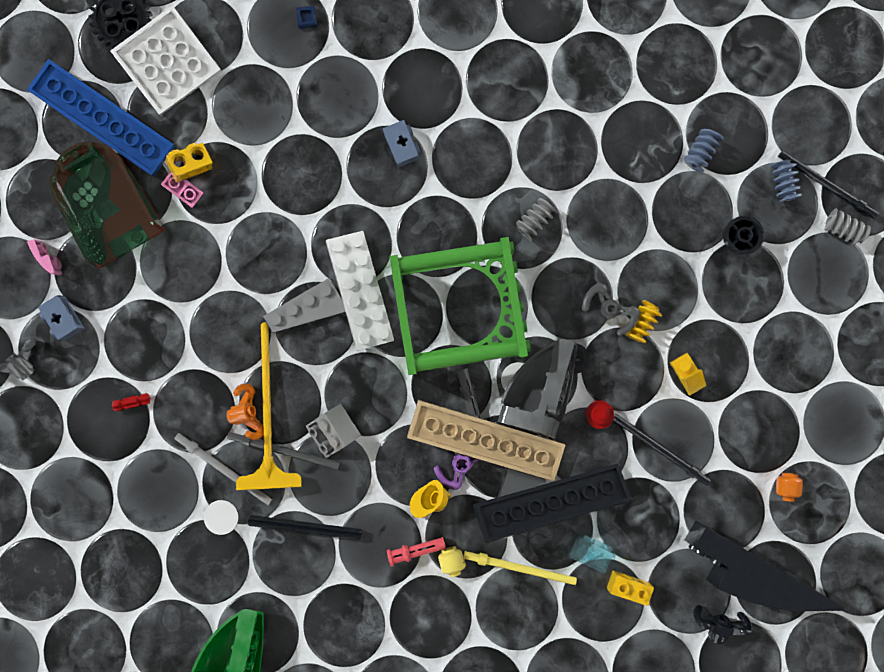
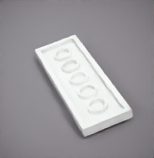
M360 231L326 240L356 350L360 351L394 341L364 232Z

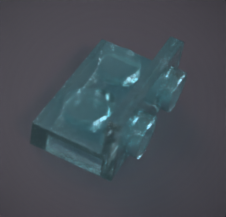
M578 535L569 557L605 574L611 559L616 557V554L612 551L613 548L604 543L600 546L594 543L595 539L587 535L584 537Z

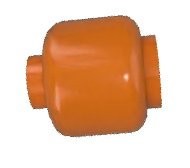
M782 473V476L777 477L776 494L781 496L783 501L794 502L795 498L802 496L803 480L798 477V474Z

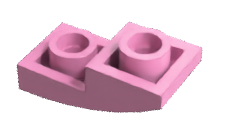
M171 172L161 184L192 208L203 195L201 190L186 179L176 183Z
M36 239L27 241L32 254L45 270L54 275H62L60 260L56 256L47 255V246L42 241Z

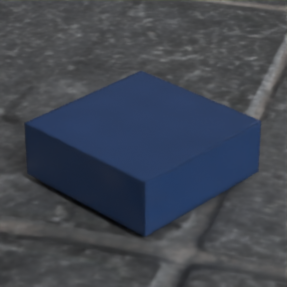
M315 6L296 8L299 29L317 27Z

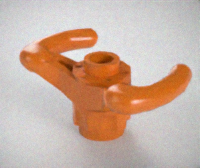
M240 384L235 388L233 394L239 396L242 391L246 392L239 404L232 406L227 411V420L230 424H245L256 430V432L246 431L245 436L251 440H257L264 435V427L255 416L256 409L252 405L255 389L250 384Z

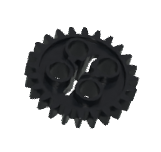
M93 0L96 7H90L89 9L94 14L88 15V17L94 20L89 25L95 28L92 32L98 35L97 39L100 42L104 40L103 44L106 47L111 44V48L114 49L152 21L149 17L153 16V13L147 11L150 9V6L144 4L146 0H100L99 2ZM128 4H132V10L126 12L124 10L125 6ZM107 9H114L111 15H106ZM136 23L137 29L130 31V25ZM113 27H118V32L114 35H111V29Z

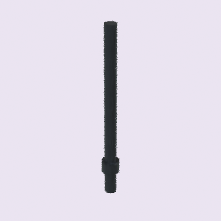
M783 150L778 154L777 157L783 161L791 160L790 163H797V166L794 168L853 205L855 210L862 211L873 219L879 214V212L869 207L867 202L861 198H855Z
M614 414L613 421L682 468L688 476L696 478L706 486L710 483L711 479L699 472L697 467L689 465L622 417Z

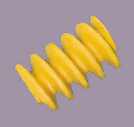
M642 300L644 306L638 307L641 313L637 323L629 333L624 335L636 342L646 343L643 336L650 337L647 329L654 330L651 322L658 323L655 316L662 317V314L657 306Z

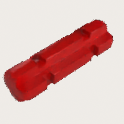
M148 393L140 394V397L136 395L123 398V401L121 399L112 402V408L117 412L122 411V408L126 410L138 407L140 404L147 405L150 404L151 398Z

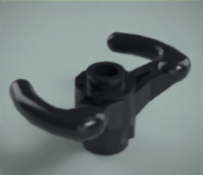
M697 605L693 611L696 623L700 628L709 630V638L716 644H724L728 636L731 635L749 636L752 634V624L743 612L737 613V617L744 624V626L732 624L731 620L723 614L715 615L712 620L703 619L701 617L703 609L701 605Z

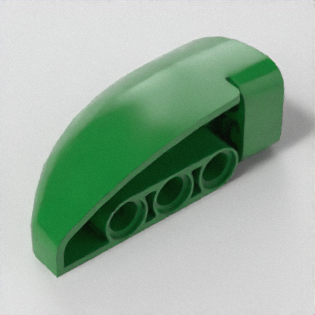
M244 609L225 621L204 644L191 672H260L264 641L263 612Z

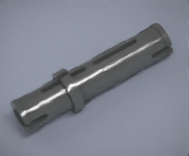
M468 368L457 370L456 373L461 386L459 390L463 394L468 415L481 418L473 391L475 387L471 383Z

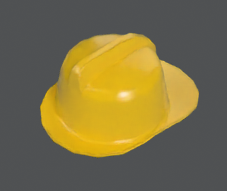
M433 480L414 493L410 501V512L416 518H423L432 512L442 511L446 507L451 494L443 488L441 482Z

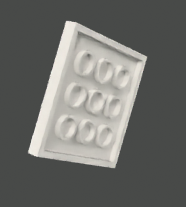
M173 5L111 50V53L160 116L221 72V69Z

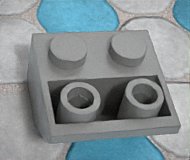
M341 403L306 425L310 436L313 437L325 458L361 436Z

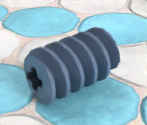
M701 129L699 136L695 138V142L691 145L692 149H689L688 155L684 157V162L691 169L704 172L701 166H708L705 159H712L709 153H716L713 146L719 147L720 144L716 140L722 141L724 139L723 136L710 129Z
M791 160L771 164V168L776 169L772 174L778 176L774 179V183H779L775 190L781 191L776 196L777 198H783L779 202L794 200L802 196L801 193H796L801 186H796L795 183L800 181V179L793 178L798 171L792 170L793 167L797 166V163H790Z

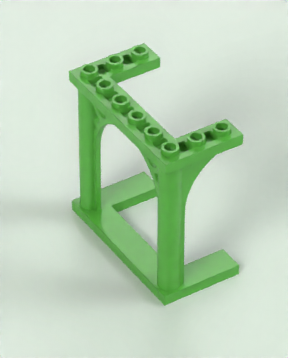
M509 237L500 238L499 242L398 258V255L389 256L408 375L417 374L419 371L515 356V358L528 356L527 352H530L531 349L529 340H525L524 332H527L526 320H522L521 313L524 312L523 301H519L518 293H521L520 282L515 279V273H518L516 261H512L514 245L513 241L509 242ZM489 259L486 267L480 266L479 262L485 263V260ZM499 261L502 265L501 270L497 274H491L489 270L491 264ZM461 266L474 268L488 276L495 284L501 299V313L494 330L486 338L472 345L414 354L402 275ZM505 272V275L503 276V281H505V283L500 284L498 282V277H500ZM504 296L508 297L507 302L503 301ZM506 314H509L511 316L509 317V320L513 322V325L509 322H505L504 316ZM500 327H509L513 332L512 337H503L499 332ZM497 336L502 342L498 343V340L492 342V337Z

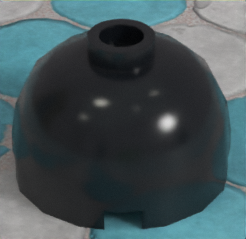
M738 216L731 220L724 228V244L727 249L735 254L753 253L763 244L764 228L754 217Z

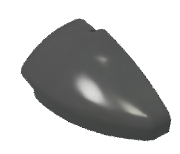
M559 339L536 352L519 368L503 394L501 400L503 405L498 423L542 437L556 439L560 424L558 421L564 420L577 355V343L575 341Z

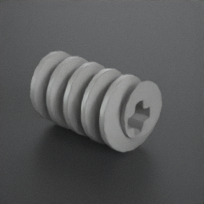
M542 198L537 200L538 205H532L533 210H527L528 216L523 215L521 217L522 221L518 220L516 222L518 231L529 241H532L530 234L538 235L535 230L536 228L539 230L543 229L541 223L548 224L546 217L553 219L551 212L557 213L554 207Z
M837 208L828 216L824 228L825 231L832 228V235L839 231L838 238L846 235L844 240L846 242L852 238L851 245L853 246L857 242L863 243L871 231V226H865V223L862 221L858 222L856 218L851 219L850 215H844V212L838 211Z

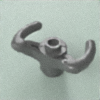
M595 284L586 293L583 299L582 310H589L592 297L598 293L601 303L599 305V315L605 319L630 315L629 322L617 331V335L622 336L628 333L638 321L639 310L635 306H622L608 296L607 288L604 284Z
M34 338L29 339L25 342L19 354L13 353L5 360L7 363H0V372L12 373L22 381L30 376L35 370L28 361L30 350L36 344V340Z

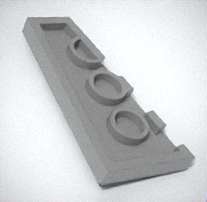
M328 278L263 317L271 331L275 333L346 311L341 296L331 279Z

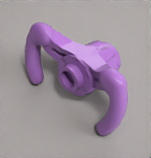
M460 453L455 455L452 460V466L455 471L454 480L452 481L445 477L440 466H435L434 471L442 484L452 490H458L462 486V477L480 459L474 458L471 461L470 458L473 457Z

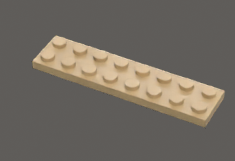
M421 400L417 402L407 435L409 439L551 481H555L565 449L564 443Z

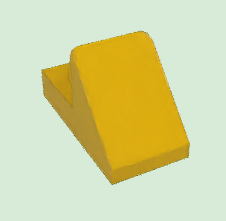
M688 353L670 362L688 395H692L706 386L703 371L697 369Z

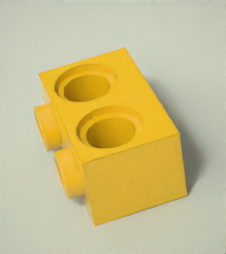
M203 142L199 144L192 143L186 149L180 151L176 149L166 155V163L176 183L212 169L213 163ZM200 155L202 159L195 160L193 156ZM177 161H181L185 165L183 167H177L174 163Z
M612 570L607 589L612 595L648 606L654 587L647 581Z

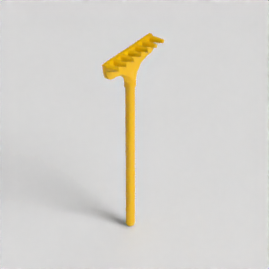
M263 322L261 324L264 456L260 468L254 474L240 476L236 480V490L301 487V476L297 473L283 472L277 467L272 456L269 326L266 322Z

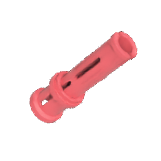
M443 537L410 547L402 545V548L392 551L388 549L387 555L390 566L393 567L396 563L410 562L411 558L446 549ZM435 545V547H431V548H428V549H424V550L418 551V549Z

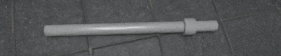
M180 433L174 438L185 446L188 452L196 454L235 483L240 477L198 447L199 444L195 441L188 440ZM259 489L247 490L266 505H269L273 500Z

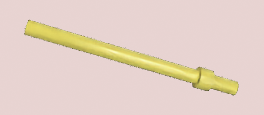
M464 551L463 555L464 559L475 561L483 566L488 564L576 585L577 581L576 577L488 557V554L484 553L475 554Z

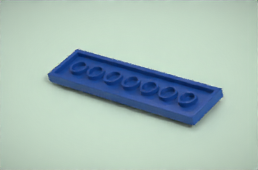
M50 59L46 61L27 88V91L153 177L165 162L166 155L175 148L173 143Z

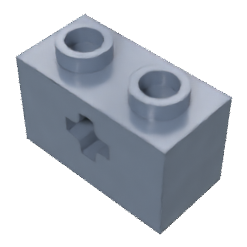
M402 120L383 128V133L398 168L419 159L418 153L421 151L417 141L413 143L411 138L413 131L410 124L406 125L405 121ZM400 140H403L406 146L403 147L400 144Z
M57 295L38 307L41 312L40 317L44 322L48 323L51 328V335L57 340H67L85 329L65 296Z

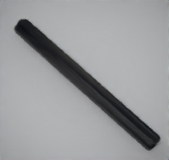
M250 515L248 518V526L354 540H360L362 537V530L357 528Z

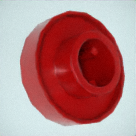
M605 401L592 402L585 412L588 423L597 429L608 427L614 419V410Z

